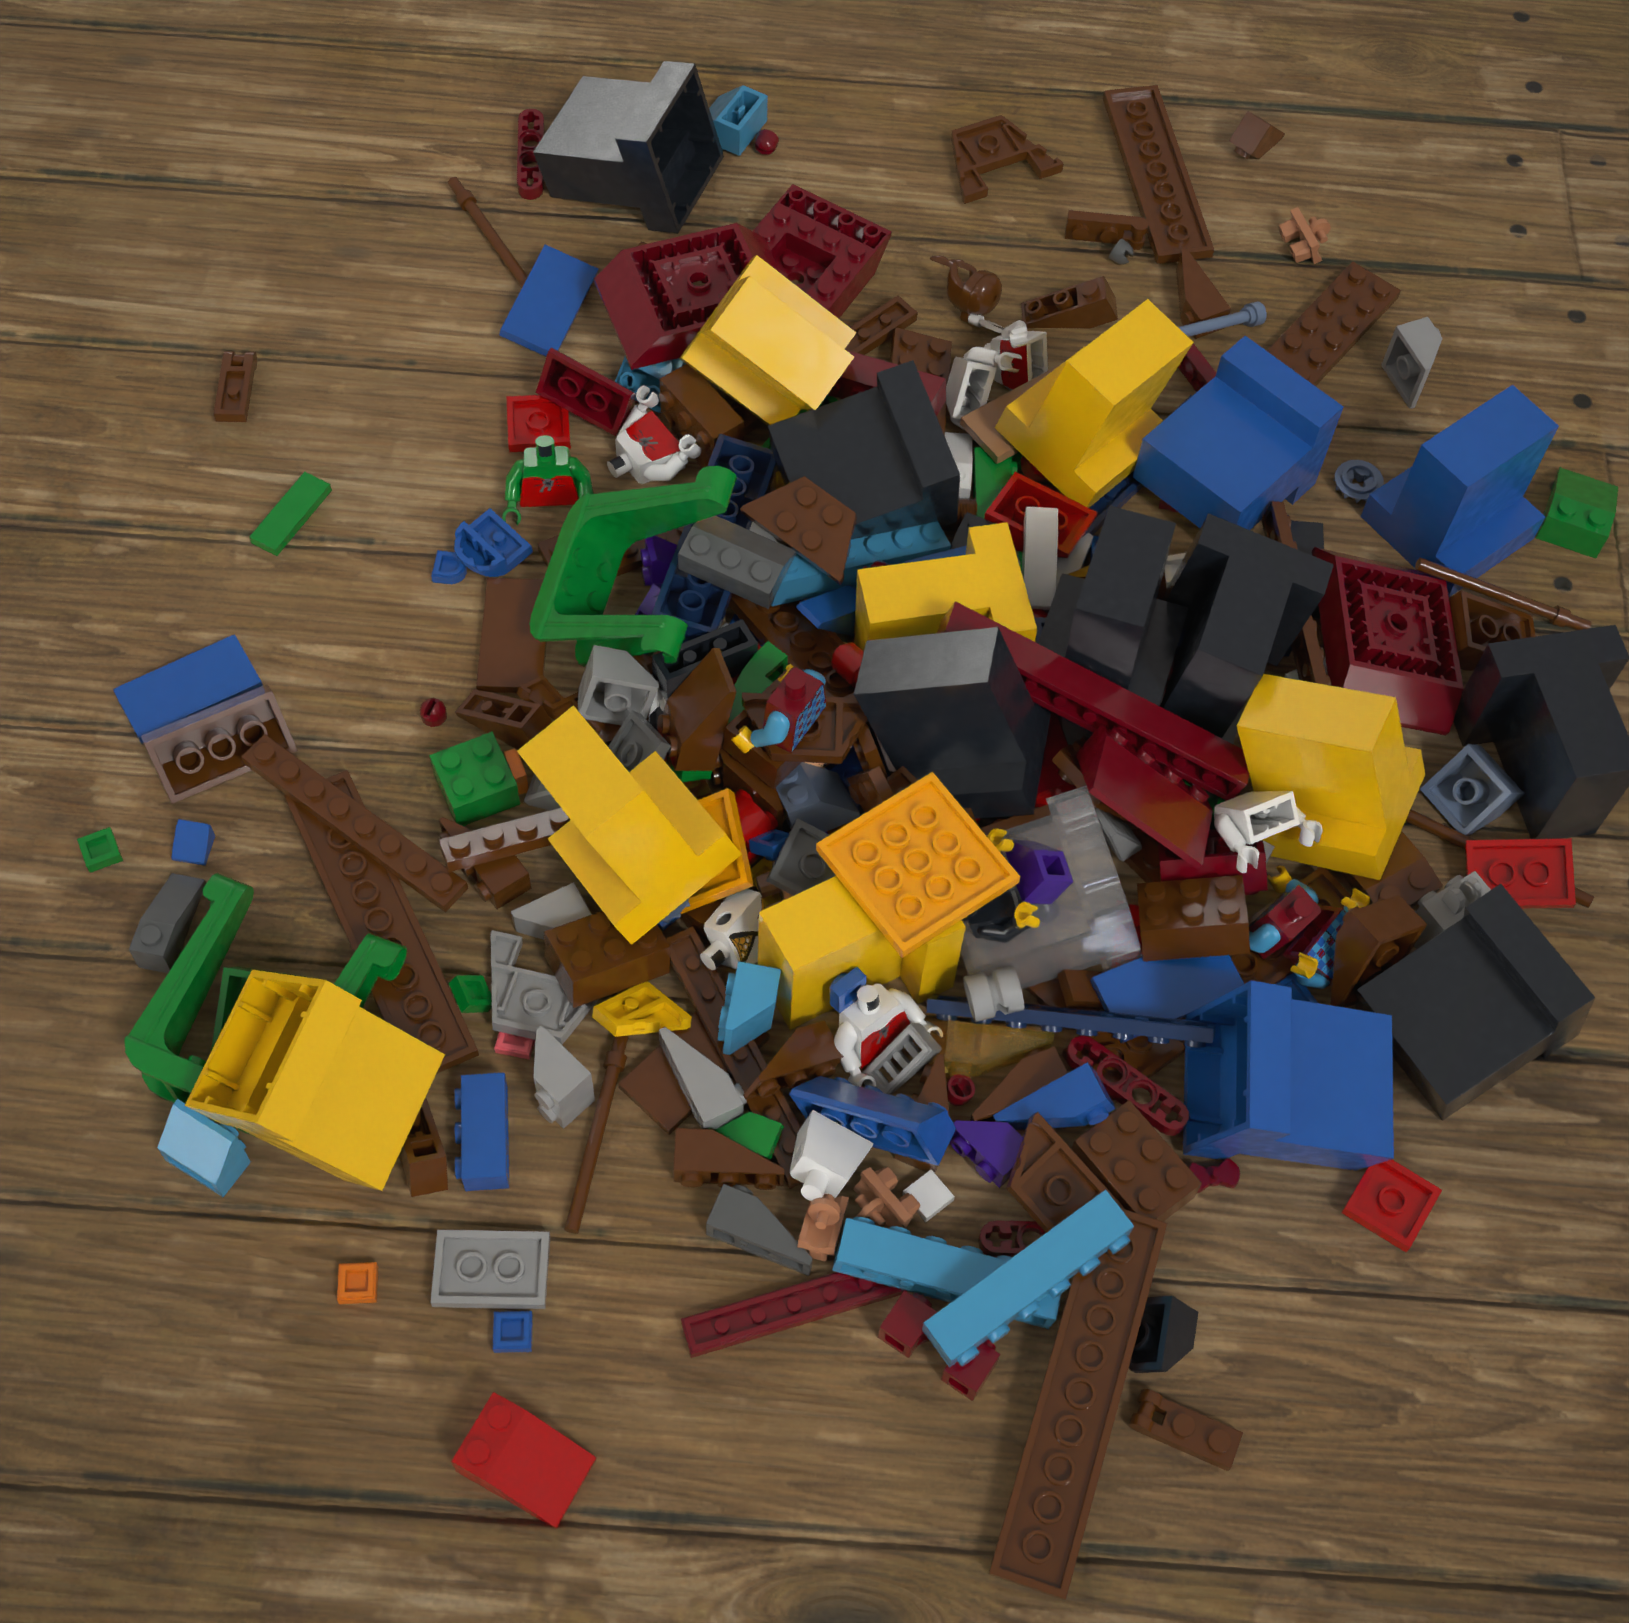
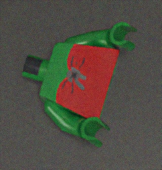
M543 435L535 440L536 447L524 449L523 459L517 460L506 476L505 501H508L502 512V519L506 522V514L508 512H515L517 514L516 525L520 523L521 514L517 509V502H520V507L574 505L585 493L594 494L589 470L577 457H571L568 447L555 446L554 439L551 436Z

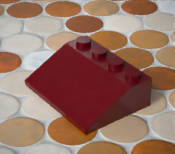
M1101 724L1076 754L1088 792L1198 870L1203 865L1213 814L1207 800L1209 795L1196 784L1190 787L1184 783L1182 775L1173 767L1167 765L1164 768L1155 762L1157 758L1145 747L1140 746L1139 749L1129 743L1130 738L1117 727H1113L1111 730L1104 724Z

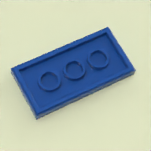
M545 244L503 323L499 336L547 357L550 348L559 351L594 282V278L597 276L598 268Z
M234 634L116 687L113 691L138 739L143 744L142 735L259 688L263 684Z
M1229 955L1143 962V957H1140L1094 976L1090 980L1105 1012L1172 1019L1186 1017V1014L1244 984ZM1119 1039L1120 1043H1124V1042H1126V1041H1129V1040Z

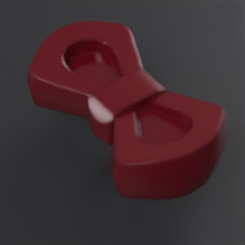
M1226 1158L1218 1166L1204 1168L1196 1163H1192L1188 1167L1202 1183L1197 1193L1202 1192L1209 1186L1221 1185L1233 1189L1237 1186L1240 1179V1169L1230 1158Z

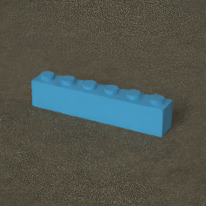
M938 521L851 539L849 557L847 556L844 570V581L841 585L796 553L771 606L813 598L847 585L857 587V570L862 569L864 566L869 567L877 560L890 565L902 564L907 560L947 551L950 549L951 544Z
M1104 1190L925 1321L922 1331L949 1368L956 1362L962 1367L980 1353L977 1349L979 1345L988 1339L993 1344L1010 1331L1007 1325L1017 1317L1024 1321L1041 1308L1038 1302L1048 1294L1054 1299L1071 1286L1068 1280L1075 1274L1080 1272L1082 1276H1085L1101 1264L1098 1257L1108 1250L1115 1254L1131 1241L1128 1235H1130L1134 1225L1108 1191Z
M854 1217L853 1219L846 1218L842 1227L832 1271L951 1303L1013 1257H991L984 1255L983 1251L976 1247L962 1246L958 1248L947 1245V1242L939 1237L927 1236L921 1238L911 1235L909 1230L902 1227L891 1226L888 1229L875 1225V1222L871 1219ZM1048 1294L1038 1302L1041 1308L1024 1321L1020 1317H1017L1015 1320L1049 1329L1057 1319L1061 1294L1054 1299Z

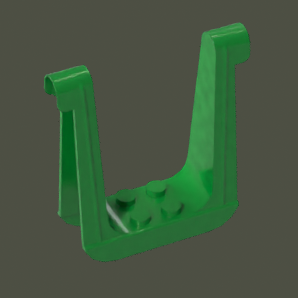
M707 466L698 472L695 482L597 494L585 493L570 509L561 528L531 614L530 633L540 642L577 640L575 656L578 664L583 667L587 665L594 645L624 650L631 656L661 651L663 652L662 655L665 656L664 662L666 664L675 663L688 627L684 621L669 615H603L626 550L637 541L725 513L737 479L736 474L721 466Z
M219 873L212 875L203 888L204 897L210 901V909L135 1026L124 1039L125 1053L133 1067L142 1072V1078L149 1090L171 1103H175L179 1099L186 1104L206 1063L205 1060L197 1056L190 1055L187 1060L180 1057L179 1054L254 895L252 886ZM368 933L334 985L361 999L359 1007L363 1008L378 977L387 981L396 979L405 962L407 948L388 939ZM234 1127L235 1129H237V1130H239V1131H242V1132H244V1133H247V1132H245V1131H243V1130H241V1129H239V1128Z

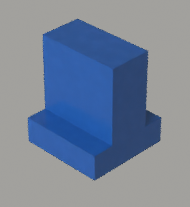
M1244 336L1221 356L1216 376L1142 439L1133 478L1199 528L1209 513L1251 530L1262 520L1272 501L1282 502L1285 499L1293 505L1315 485L1344 407L1247 336Z
M1511 385L1423 443L1410 468L1369 494L1360 517L1414 568L1417 560L1421 557L1478 578L1533 540L1543 523L1545 516L1523 496L1559 425L1514 385ZM1446 581L1449 597L1463 588Z
M1249 981L1186 1014V1020L1216 1023L1213 1043H1206V1047L1185 1046L1184 1105L1188 1109L1189 1119L1183 1129V1155L1224 1160L1237 1154L1354 1171L1394 1159L1392 1015L1292 999V987L1257 981Z

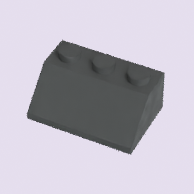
M713 516L698 521L692 526L678 553V566L681 571L769 609L797 551L721 517Z

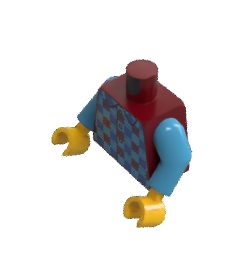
M791 664L787 665L785 668L787 672L781 678H778V681L781 683L766 703L763 728L752 732L745 725L738 731L739 734L731 739L733 743L743 753H747L754 746L763 747L774 744L792 753L827 706L824 689L825 677L814 670L805 669L802 671Z
M1282 865L1276 867L1280 873L1275 877L1267 875V878L1277 893L1285 891L1286 893L1280 896L1249 925L1250 950L1257 952L1263 960L1290 942L1322 912L1318 905L1319 898L1317 893L1296 879L1292 880L1287 869Z
M1354 888L1351 898L1344 897L1341 900L1344 909L1321 905L1322 912L1298 934L1283 955L1295 964L1291 967L1290 971L1296 974L1299 984L1319 989L1332 986L1336 935L1344 923L1343 917L1354 907L1362 908L1369 905L1370 897Z

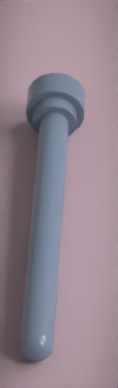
M1256 301L1244 305L1240 312L1178 328L1190 337L1242 323L1249 327L1262 325L1266 321L1267 312L1265 306L1261 302Z

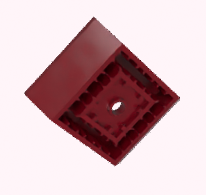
M794 184L790 186L753 230V232L765 238L782 275L790 281L797 280L802 282V284H796V286L838 319L875 275L892 231Z
M738 223L621 250L594 278V281L631 370L680 358L754 256L758 255L781 273L765 238ZM697 281H701V282L704 283L705 285L696 286V285H694V284H692V283H693V282H697Z
M1314 547L1311 550L1312 556L1334 564L1325 595L1318 604L1327 674L1330 677L1331 686L1396 697L1401 727L1446 736L1450 732L1461 699V693L1464 689L1446 581L1419 570Z

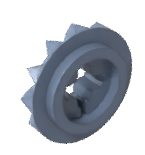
M1349 460L1342 463L1337 468L1333 479L1336 482V491H1342L1344 499L1347 497L1354 498L1356 503L1361 499L1367 501L1369 494L1384 484L1381 472L1374 465L1363 460ZM1353 479H1356L1358 482L1363 481V486L1360 487L1358 483L1353 484Z

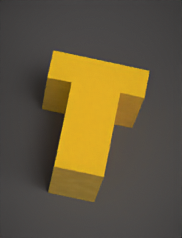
M756 255L747 264L680 359L766 425H771L796 416L801 409L816 410L854 359V356L847 352L845 348L856 332Z
M1147 299L1007 405L995 429L1062 494L1089 508L1135 470L1142 439L1163 422L1151 407L1194 342Z
M1008 523L969 527L965 555L858 569L854 643L864 651L866 641L935 634L938 631L941 620L955 601L1035 642L1037 626Z
M1263 674L1237 724L1254 792L1293 791L1296 806L1306 815L1305 820L1319 822L1323 830L1320 841H1313L1311 847H1307L1299 842L1301 829L1298 826L1267 837L1263 840L1275 846L1271 856L1380 880L1425 777L1421 749L1405 747L1396 697Z
M574 705L517 751L570 818L569 822L548 838L549 842L611 923L631 945L742 855L727 834L656 751L628 772Z
M835 876L759 912L758 965L781 969L776 1006L791 1030L834 1009L830 1005L831 984L837 976L842 973L848 974L855 967H858L866 975V985L873 986L878 983L884 985L901 977L916 1004L926 1001L933 994H940L952 988L966 926L961 920L901 958L839 878Z
M252 970L185 1106L220 1124L239 1128L344 1181L383 1191L445 1054L359 1007L361 999L327 980Z

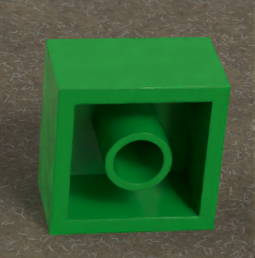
M493 731L429 755L435 779L455 823L466 826L521 804L517 783Z

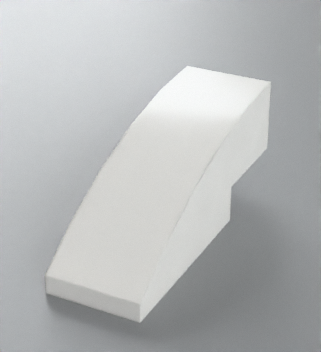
M1026 507L1022 576L1032 609L1049 610L1056 592L1058 508Z

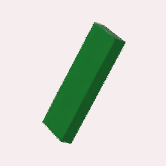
M304 471L249 536L251 544L278 556L332 491L331 485Z

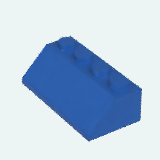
M819 1076L792 1088L789 1094L806 1119L811 1111L814 1110L874 1143L872 1146L874 1148L939 1166L956 1130L953 1121L948 1115V1111L937 1103L929 1102L928 1105L918 1103L906 1095L897 1094L893 1096L885 1094L880 1089L870 1085H866L865 1088L859 1087L841 1077L830 1079Z

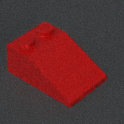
M1014 472L985 512L984 519L996 524L1007 522L1015 550L1023 552L1026 507L1058 508L1057 557L1068 558L1097 517L1098 512Z
M493 1392L451 1462L457 1473L557 1529L597 1458L527 1410Z

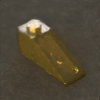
M948 1020L943 1048L945 1073H950L951 1077L961 1074L970 1078L971 1076L977 1077L1018 1063L1024 1058L1026 1053L1033 1049L1043 1048L1046 1050L1051 1048L1054 1041V1033Z

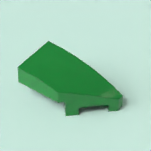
M748 1112L715 1131L760 1156L771 1160L784 1125L753 1112Z

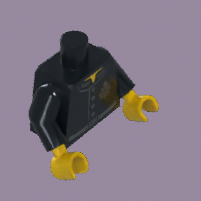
M996 828L988 834L989 840L1000 853L1001 851H1011L1014 847L1013 840H1002L1007 831ZM1016 885L962 919L963 923H969L975 938H983L984 940L1000 943H1009L1026 929L1037 928L1040 925V919L1031 915L1038 907L1022 902Z

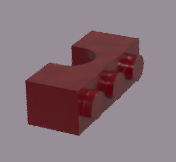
M904 1290L879 1327L877 1338L907 1358H910L920 1344L930 1341L922 1331L923 1323L935 1315L937 1311L932 1309L931 1302L918 1293L911 1295ZM986 1340L979 1345L977 1349L980 1353L961 1367L958 1362L950 1368L947 1365L943 1371L941 1381L973 1401L997 1365L1000 1353L995 1351L996 1346L990 1340Z

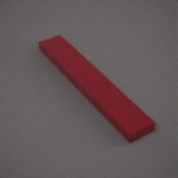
M836 1272L681 1318V1325L690 1356L693 1358L902 1295L904 1290Z

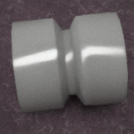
M1013 965L993 969L991 976L981 972L963 978L969 1008L975 1022L994 1018L999 1010L1005 1015L1024 1010L1023 994Z

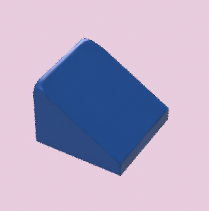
M178 819L172 849V860L206 866L215 839L211 825Z

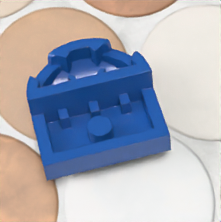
M491 508L470 525L463 521L455 531L454 550L457 558L467 568L483 576H503L533 553L532 546Z

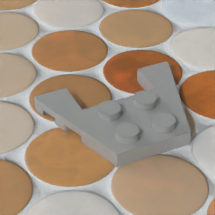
M492 930L491 986L493 1030L536 1040V1029L542 1025L563 1045L598 1000L573 1008L555 976L515 967L523 945L521 936Z

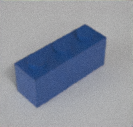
M505 1073L461 1075V1088H455L456 1110H461V1122H455L456 1144H461V1157H455L456 1179H462L465 1191L510 1188L508 1084Z

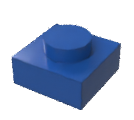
M773 829L749 839L750 852L763 856L766 860L776 861L789 833Z
M855 967L848 974H840L831 984L830 1005L839 1014L858 1000V990L866 985V975L858 967Z

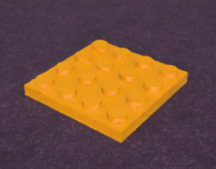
M933 772L816 843V851L901 958L1017 885L1020 880V875Z

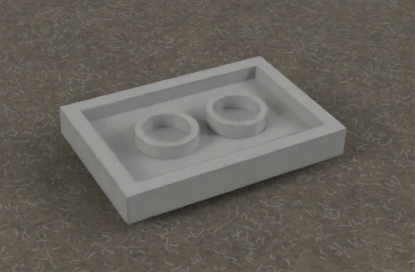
M437 1230L430 1302L432 1307L546 1309L550 1232Z

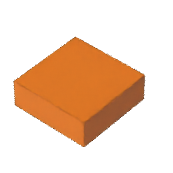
M514 748L505 751L504 757L517 783L519 795L527 793V774L517 750Z
M377 1262L339 1264L338 1303H377Z

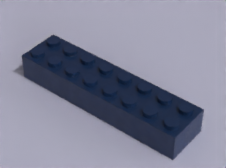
M719 434L708 466L727 468L736 474L737 479L726 512L716 516L750 530L753 521L744 516L740 509L743 505L768 494L777 465L771 449ZM695 523L684 526L651 614L669 615L684 621L688 627L682 643L721 628L733 594L679 570L678 553Z

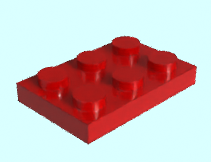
M1572 838L1466 840V876L1476 871L1491 890L1502 884L1521 908L1575 907Z

